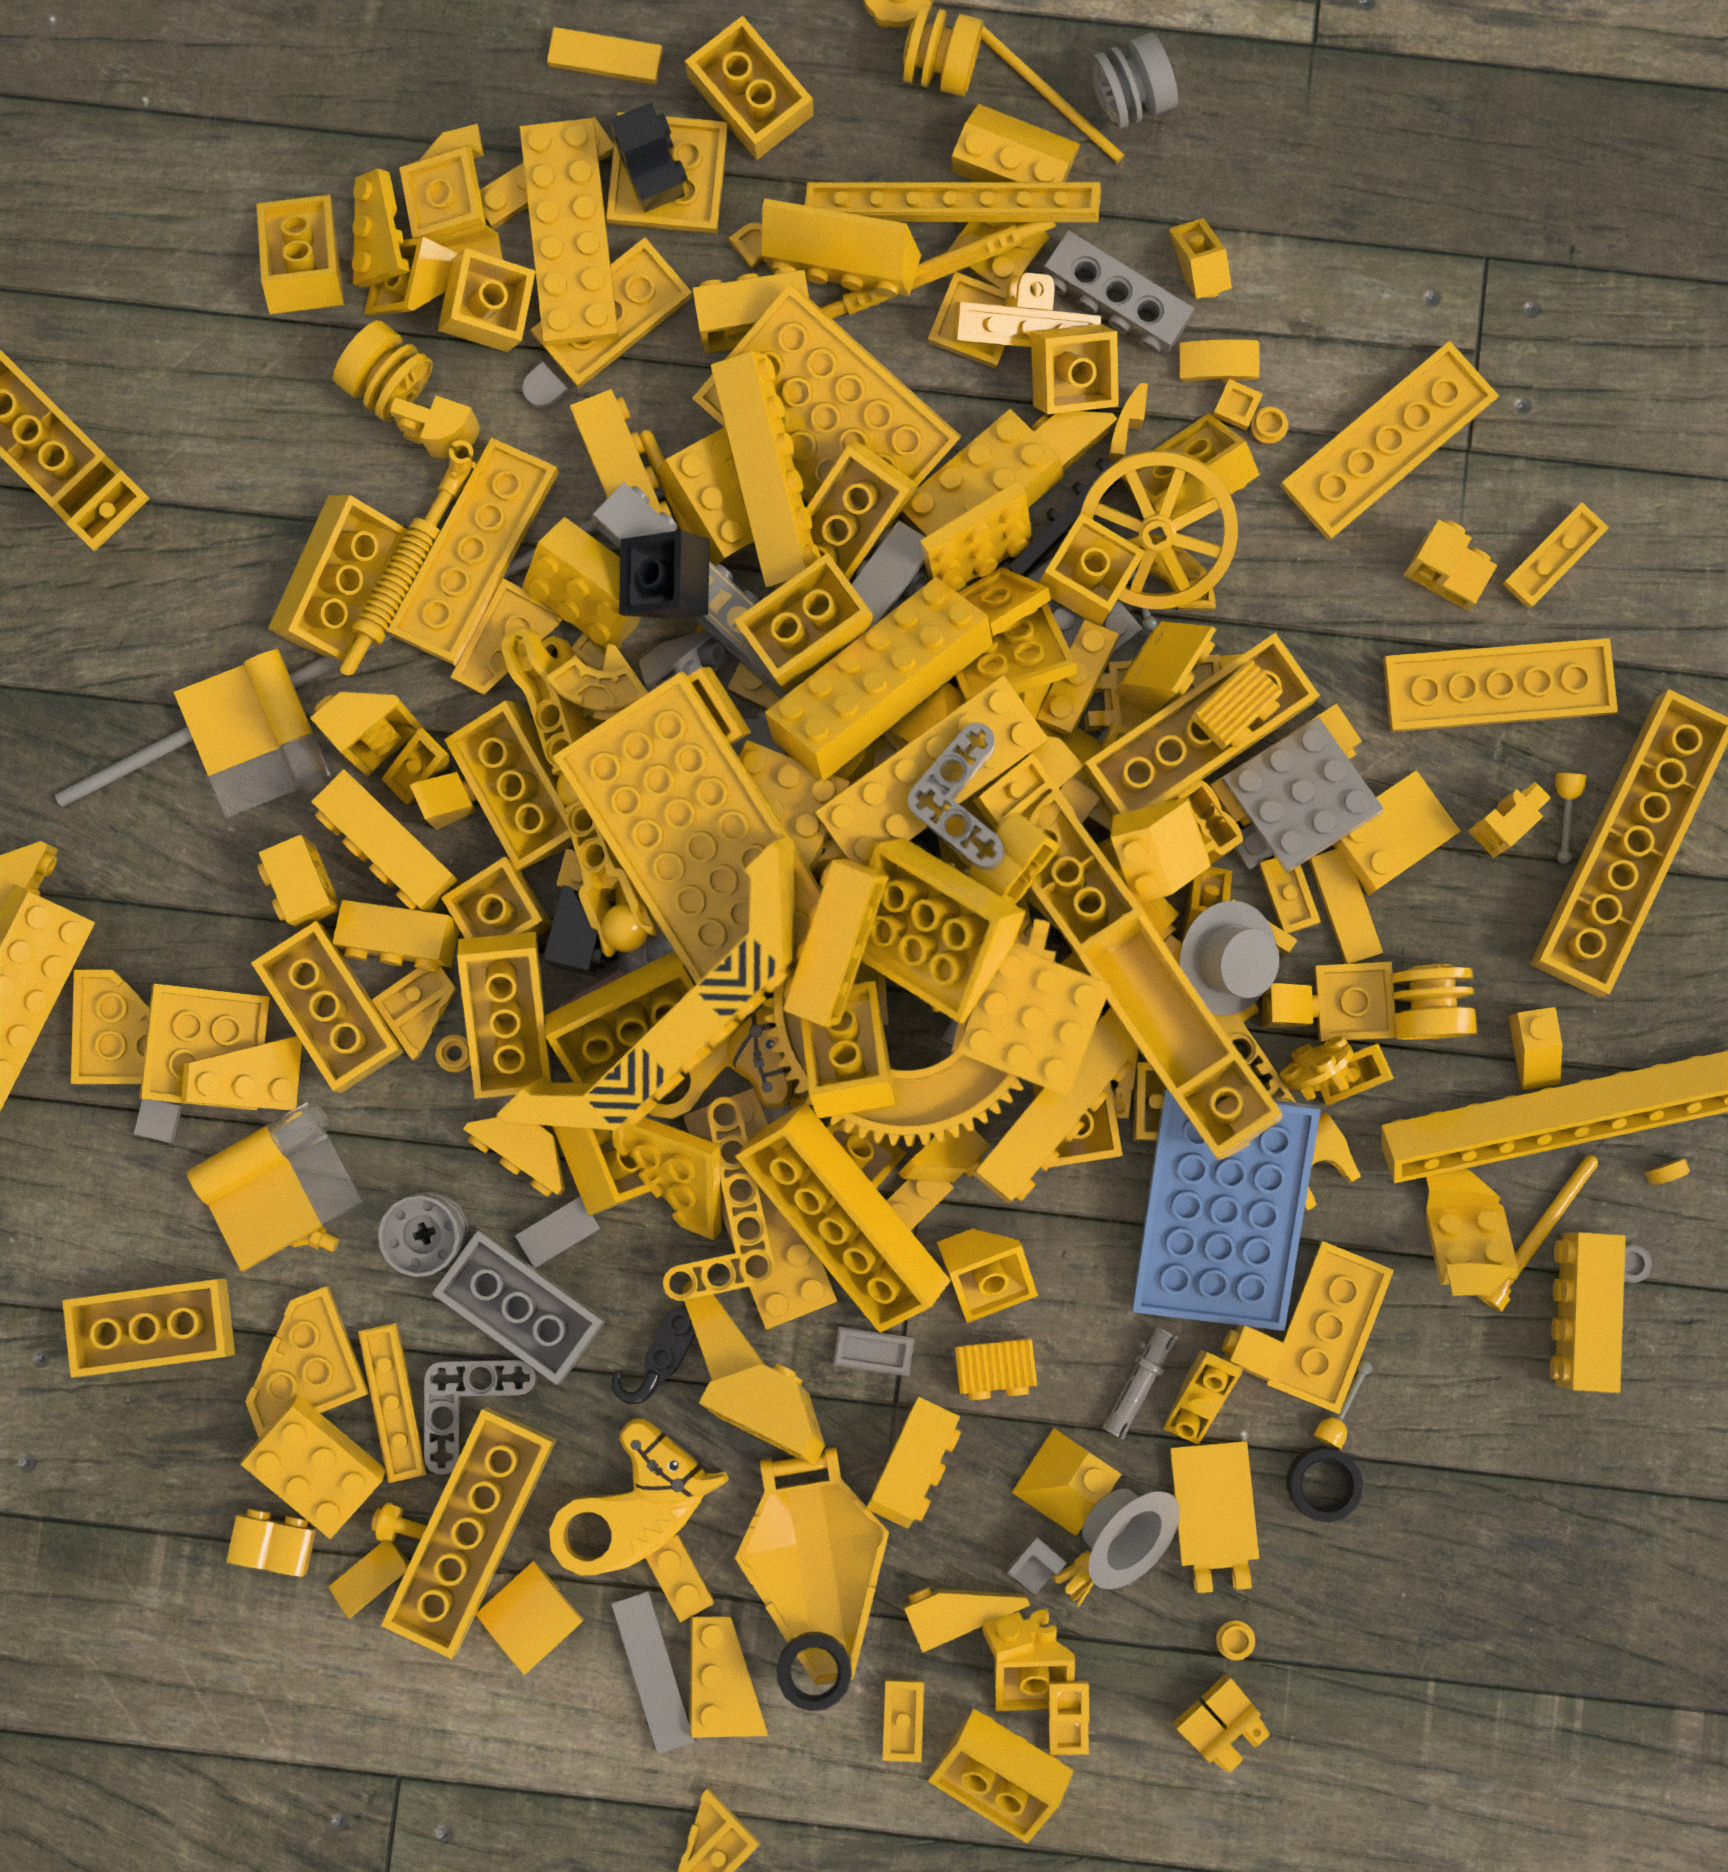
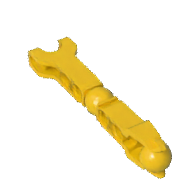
M524 627L512 628L502 639V652L509 674L523 690L527 698L545 757L553 766L551 769L552 774L559 776L557 793L562 803L567 806L564 808L565 814H568L567 826L584 883L579 889L580 901L590 926L598 931L602 952L607 957H612L615 950L621 952L637 950L646 942L649 934L656 935L657 927L650 914V910L594 821L591 825L592 818L553 758V755L589 732L581 707L559 695L544 678L574 657L572 648L565 639L550 636L541 641L538 634L531 629ZM521 638L524 639L527 656L524 657L520 656L517 652V645ZM555 647L558 652L556 659L550 656L551 651ZM620 883L628 903L615 905L610 909L608 894L613 889H616Z

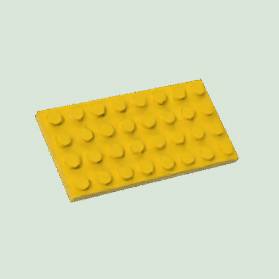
M683 671L553 755V758L697 984L749 933L750 877L744 869L770 843L788 835ZM794 847L798 951L802 941L807 938L811 926L808 922L809 914L814 904L819 902L822 889ZM797 960L789 966L794 972L788 978L795 975L799 963Z

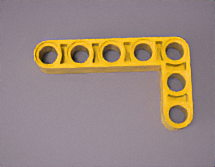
M720 1097L714 1100L709 1106L707 1116L712 1142L720 1145V1180L736 1253L671 1268L664 1276L663 1288L670 1298L677 1301L766 1282L774 1271V1261L758 1185L740 1162L730 1164L722 1157V1150L726 1144L736 1142L743 1147L748 1142L742 1110L739 1104L729 1097ZM721 1105L732 1106L736 1111L735 1121L728 1126L719 1125L714 1119L715 1110ZM737 1180H745L752 1187L750 1198L744 1202L735 1201L730 1195V1187ZM746 1217L756 1219L760 1225L759 1235L752 1240H745L738 1233L739 1222ZM760 1255L767 1260L768 1270L763 1277L754 1278L747 1273L746 1262L750 1257ZM714 1264H724L730 1271L729 1281L723 1286H715L708 1279V1271ZM677 1272H685L691 1277V1289L685 1294L675 1293L670 1286L671 1277Z

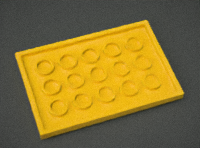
M792 282L787 285L726 357V359L749 351L765 354L772 362L775 370V380H773L775 392L780 397L785 411V415L782 417L785 432L791 437L794 446V453L791 455L794 468L799 472L803 482L801 496L808 503H810L847 445L856 441L919 485L961 438L960 434ZM712 374L692 399L725 427Z

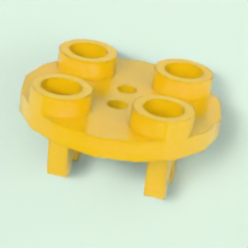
M1336 1035L1324 1044L1314 1048L1310 1044L1303 1045L1291 1053L1293 1061L1279 1075L1287 1089H1300L1307 1100L1315 1099V1092L1320 1091L1319 1083L1329 1078H1332L1340 1091L1349 1089L1348 1082L1353 1081V1076L1347 1065L1352 1059L1353 1050L1344 1035Z

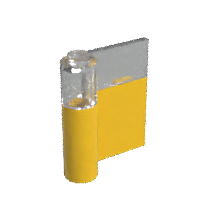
M279 649L254 656L243 663L244 665L174 692L225 818L302 788L305 794L325 787L326 782L324 779L331 776Z
M306 1102L186 1171L194 1191L201 1201L209 1206L242 1272L364 1203L325 1129L329 1125V1121L319 1105L312 1107L309 1102Z

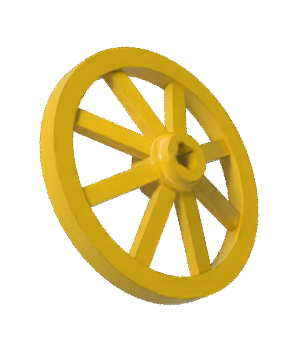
M1149 450L1129 455L1115 462L1093 483L1081 509V513L1092 520L1095 514L1139 533V535L1129 538L1127 541L1139 548L1144 547L1146 552L1140 561L1131 587L1125 586L1118 598L1136 607L1169 609L1188 604L1200 598L1211 590L1223 577L1235 553L1238 539V520L1235 504L1230 492L1212 469L1196 458L1180 452ZM1155 465L1175 467L1160 511L1155 512L1136 469ZM1186 472H1189L1200 479L1215 497L1172 518L1170 515ZM1123 475H1126L1143 514V520L1099 503L1105 491ZM1221 508L1225 527L1222 546L1177 533V530ZM1158 526L1162 527L1165 535L1160 539L1152 537L1150 530ZM1175 545L1216 557L1217 559L1204 576L1190 585L1171 547ZM1156 553H1161L1179 588L1178 591L1161 594L1141 592Z

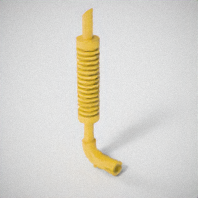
M457 440L452 443V449L449 448V466L437 488L438 496L424 520L414 518L405 537L401 540L402 543L398 545V549H396L390 559L391 562L388 563L387 568L380 577V581L377 582L376 587L373 589V594L371 593L369 600L365 603L366 606L361 610L362 613L359 614V619H356L351 632L357 638L340 667V671L344 675H353L370 645L380 647L383 643L393 618L441 531L437 528L451 501L458 499L471 468L475 469L476 463L472 462L473 448L467 441Z

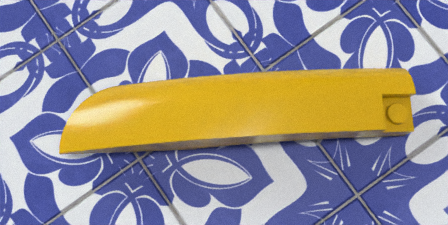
M1055 789L1040 802L1029 821L1056 841L1059 846L1049 863L1035 876L1030 887L1087 974L1111 984L1106 1002L1216 1159L1227 1158L1250 1145L1252 1139L1281 1121L1282 1111L1205 1005L1149 921L1143 908L1057 789Z

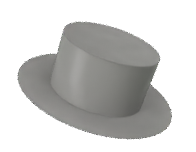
M1226 901L1205 910L1190 926L1181 948L1180 968L1212 1014L1232 1015L1252 1006L1272 985L1279 969V952L1268 921L1257 909L1243 902Z
M1118 1489L1106 1495L1094 1506L1084 1523L1083 1539L1092 1549L1089 1560V1574L1096 1586L1103 1589H1115L1125 1586L1145 1574L1161 1558L1170 1545L1179 1523V1505L1171 1494L1152 1492L1139 1497L1130 1489Z

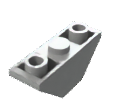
M703 630L661 643L639 661L647 692L649 693L683 671L688 676L699 668L711 666L715 672L727 662V657L723 645L707 630Z

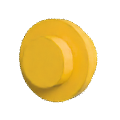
M1263 407L1254 414L1251 420V432L1261 443H1277L1287 433L1288 419L1276 407Z
M1231 1620L1224 1623L1217 1631L1216 1645L1221 1654L1226 1658L1242 1660L1253 1651L1255 1635L1246 1623L1239 1620Z

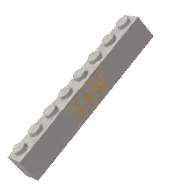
M625 482L595 511L590 521L619 550L621 539L677 531L676 529L678 528L675 521L664 512L658 514L648 504L650 500L641 489L636 486L630 488ZM709 561L708 615L693 618L782 699L807 678L786 693L783 691L733 621L760 600L746 589L742 592L732 582L734 578L725 567L720 564L714 566Z

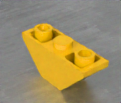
M39 841L0 855V910L14 884L40 896L38 888L44 876L48 877L56 866L57 857L55 854L58 850L57 848Z
M499 1117L468 1122L463 1128L471 1134L467 1140L484 1153H487L490 1148L502 1156L499 1163L512 1173L518 1175L521 1170L533 1178L530 1185L542 1194L549 1197L552 1192L557 1195H562L564 1192L565 1184L557 1137L541 1125L502 1122Z
M1200 1350L1183 1381L1163 1429L1199 1445L1239 1379L1243 1368Z

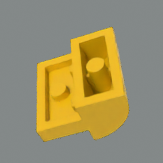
M436 395L431 409L394 397L390 408V413L401 432H403V437L412 442L424 444L430 457L435 459H449V448L452 449V443L457 440L467 441L472 446L481 429L471 407Z

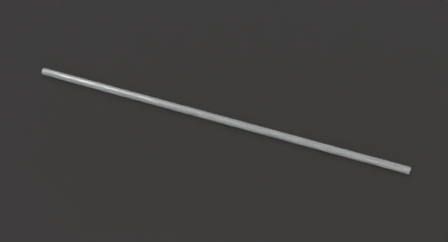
M660 484L658 488L653 489L658 502L666 498ZM591 520L578 526L590 536L600 532L590 523ZM536 548L513 559L503 578L507 580L528 569ZM389 633L385 634L386 637L383 643L394 637L390 636ZM370 645L369 648H368V650H370V649H372V648H374V647H376V646ZM323 656L289 675L296 688L341 665L342 662ZM188 726L56 793L55 798L58 804L64 807L193 741Z

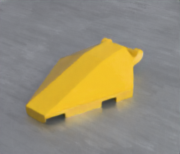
M836 1447L825 1449V1453L820 1455L815 1467L799 1458L772 1462V1458L760 1460L765 1492L735 1559L764 1602L767 1611L787 1643L806 1632L819 1631L833 1636L844 1645L850 1657L852 1680L854 1679L889 1530L873 1512L866 1509L867 1506L841 1478ZM828 1468L829 1479L776 1488L775 1477ZM817 1647L807 1648L796 1656L815 1686L835 1683L838 1675L837 1664L833 1656L826 1650Z

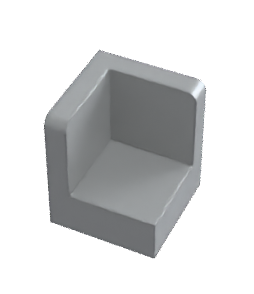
M1034 1534L1005 1570L1009 1576L1019 1581L1030 1592L1037 1594L1053 1573L1057 1575L1067 1562Z

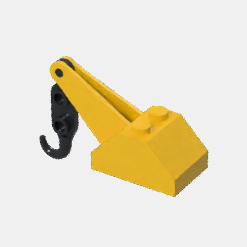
M692 1280L684 1285L682 1294L687 1293L691 1289ZM714 1294L684 1300L681 1307L672 1309L666 1315L646 1353L644 1380L639 1389L634 1392L624 1390L620 1382L622 1372L620 1370L614 1372L612 1389L615 1396L620 1401L630 1405L640 1404L648 1400L657 1387L678 1370L693 1339L697 1336L712 1379L699 1404L715 1417L814 1467L825 1447L810 1395L801 1386L803 1380L798 1378L795 1372L778 1363H775L773 1369L766 1366Z

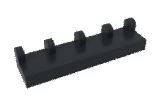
M1099 458L1095 465L1101 473L1087 487L1077 481L1072 486V489L1078 496L1061 514L1051 507L1046 512V515L1053 522L1035 540L1032 538L1033 542L1012 563L1005 559L998 566L1026 577L1067 536L1081 513L1083 502L1091 486L1115 462L1112 461L1108 464L1103 458ZM1122 476L1105 491L1099 502L1121 481Z

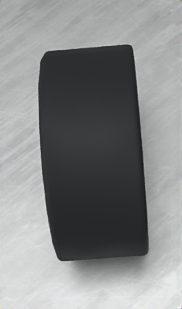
M1318 1446L1305 1450L1294 1459L1288 1470L1286 1487L1290 1500L1301 1513L1315 1521L1330 1523L1344 1519L1356 1509L1362 1498L1363 1479L1359 1467L1351 1457L1335 1448ZM1321 1461L1333 1462L1338 1465L1345 1473L1347 1479V1491L1343 1499L1330 1507H1319L1311 1503L1304 1495L1302 1480L1306 1470L1314 1463Z
M819 1631L806 1632L791 1639L782 1650L777 1665L778 1685L784 1697L795 1707L807 1711L826 1710L837 1704L846 1694L852 1677L851 1660L844 1645L833 1636ZM817 1647L826 1650L833 1656L837 1664L838 1675L835 1683L828 1691L822 1694L810 1695L796 1687L791 1677V1666L793 1660L800 1652L807 1648Z

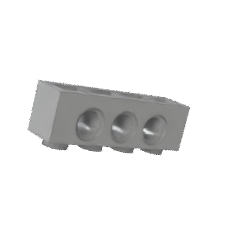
M1069 230L1044 266L1043 274L1052 277L1054 292L1060 295L1065 293L1078 300L1077 304L1084 311L1093 315L1096 312L1109 320L1108 323L1112 328L1122 334L1129 332L1140 339V344L1152 353L1158 354L1161 352L1167 356L1191 320L1194 311L1193 307ZM1079 271H1087L1093 275L1094 280L1083 283L1076 278L1075 274ZM1117 290L1125 296V300L1113 302L1106 294L1109 291ZM1150 310L1156 315L1157 319L1152 322H1145L1140 319L1138 312Z

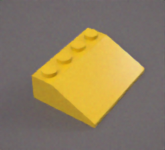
M905 838L876 843L868 868L889 875L861 961L957 1022H965L1011 950L1026 911Z

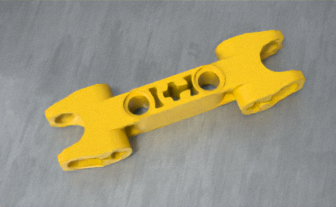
M1254 1003L1249 1008L1232 1015L1212 1014L1231 1042L1239 1040L1246 1044L1248 1055L1245 1061L1249 1065L1254 1059L1257 1060L1259 1064L1252 1067L1258 1077L1263 1075L1267 1077L1268 1082L1264 1084V1087L1272 1099L1296 1103L1243 1023L1259 1012L1256 1004ZM1323 1112L1319 1117L1312 1166L1319 1161L1329 1162L1338 1169L1340 1174L1349 1183L1361 1177L1353 1161L1347 1141L1332 1118L1326 1112ZM1309 1186L1305 1211H1309L1317 1205Z

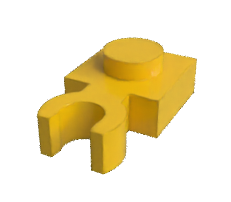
M1046 1609L1035 1611L1030 1616V1619L1023 1620L1020 1612L984 1622L983 1634L996 1662H1001L1034 1652V1641L1039 1643L1054 1641L1057 1628L1055 1625L1046 1628L1041 1627V1625L1049 1623V1612Z

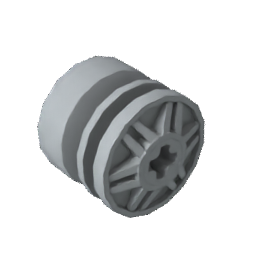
M1152 32L1127 41V60L1117 47L1109 48L1107 57L1102 52L1091 55L1090 66L1094 90L1101 108L1116 130L1126 128L1129 119L1132 123L1141 122V103H1143L1150 115L1153 116L1176 108L1179 103L1178 90L1171 64L1162 44Z
M434 1191L416 1193L393 1204L382 1217L378 1230L379 1248L387 1263L399 1273L413 1277L432 1275L454 1263L466 1247L469 1238L468 1218L462 1207L448 1195ZM425 1225L427 1228L434 1227L436 1234L432 1235L430 1240L428 1237L421 1238L419 1231L425 1228Z

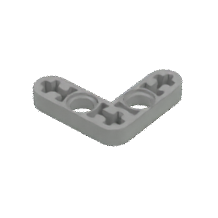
M973 723L966 726L915 784L908 795V804L911 812L918 820L975 867L981 870H991L999 866L1004 859L1005 851L1002 841L995 833L954 801L955 797L992 756L995 750L996 742L992 730L982 723ZM984 734L986 747L983 750L979 747L974 748L969 754L970 760L974 761L970 766L963 756L955 752L961 749L965 755L971 747L968 738L971 735L978 738ZM949 762L960 764L963 767L961 778L954 782L945 781L941 777V769L945 764ZM931 793L934 794L933 802L941 811L944 810L946 804L950 806L940 815L937 824L932 822L937 818V815L929 807H924L922 810L918 809L920 803L917 798L921 794L925 797H928ZM954 816H960L967 821L965 833L957 837L951 836L945 831L947 820ZM975 829L980 831L975 835L980 843L985 846L991 842L995 844L993 846L995 857L992 859L985 856L980 860L978 858L980 852L971 842H969L966 849L962 846L972 838Z
M523 1360L442 1361L431 1365L426 1371L424 1378V1459L429 1470L435 1474H448L454 1470L461 1455V1396H511L526 1394L537 1384V1370ZM497 1366H504L502 1374H513L517 1371V1366H520L523 1373L530 1375V1381L524 1382L521 1389L517 1388L515 1381H503L504 1390H498L497 1386L500 1376ZM459 1367H465L463 1375L465 1390H459L461 1382L448 1383L445 1386V1390L440 1389V1383L433 1382V1375L439 1374L440 1368H445L447 1375H460ZM477 1367H485L492 1375L491 1384L486 1389H477L471 1383V1373ZM441 1406L449 1408L454 1417L453 1423L446 1429L437 1427L432 1419L435 1409ZM432 1433L441 1436L454 1433V1441L451 1439L445 1440L446 1452L453 1453V1460L447 1461L446 1467H441L440 1461L433 1459V1453L440 1451L441 1439L432 1441Z

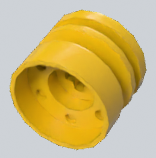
M921 4L915 20L911 23L905 43L903 81L913 84L919 68H922L921 86L928 87L934 73L937 72L941 73L940 91L965 97L978 54L984 20L959 14L953 28L949 29L946 28V10L939 9L933 25L930 24L932 6Z
M377 320L363 328L348 344L336 364L333 381L353 398L364 396L363 404L365 408L369 411H375L376 416L383 422H391L394 420L390 413L394 397L413 403L429 379L433 362L424 353L418 354L417 348L412 344H406L402 347L403 339L401 335L382 320Z
M1450 964L1414 966L1411 969L1391 974V983L1393 985H1409V990L1392 993L1393 999L1410 1002L1411 1009L1394 1014L1395 1039L1424 1040L1476 1035V1010L1470 1007L1457 1006V999L1473 995L1474 988L1456 987V982L1473 979V970Z

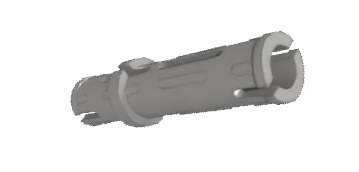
M1156 1325L1143 1353L1135 1358L1134 1362L1137 1364L1118 1397L1113 1410L1105 1424H1103V1429L1123 1440L1125 1439L1130 1425L1148 1395L1152 1384L1158 1375L1162 1376L1165 1370L1162 1366L1179 1337Z

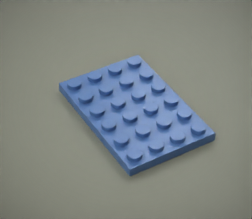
M1164 1087L1131 1306L1132 1312L1285 1331L1321 1111L1319 1105L1274 1100L1282 1111V1120L1252 1139L1250 1145L1227 1158L1217 1160L1168 1089Z

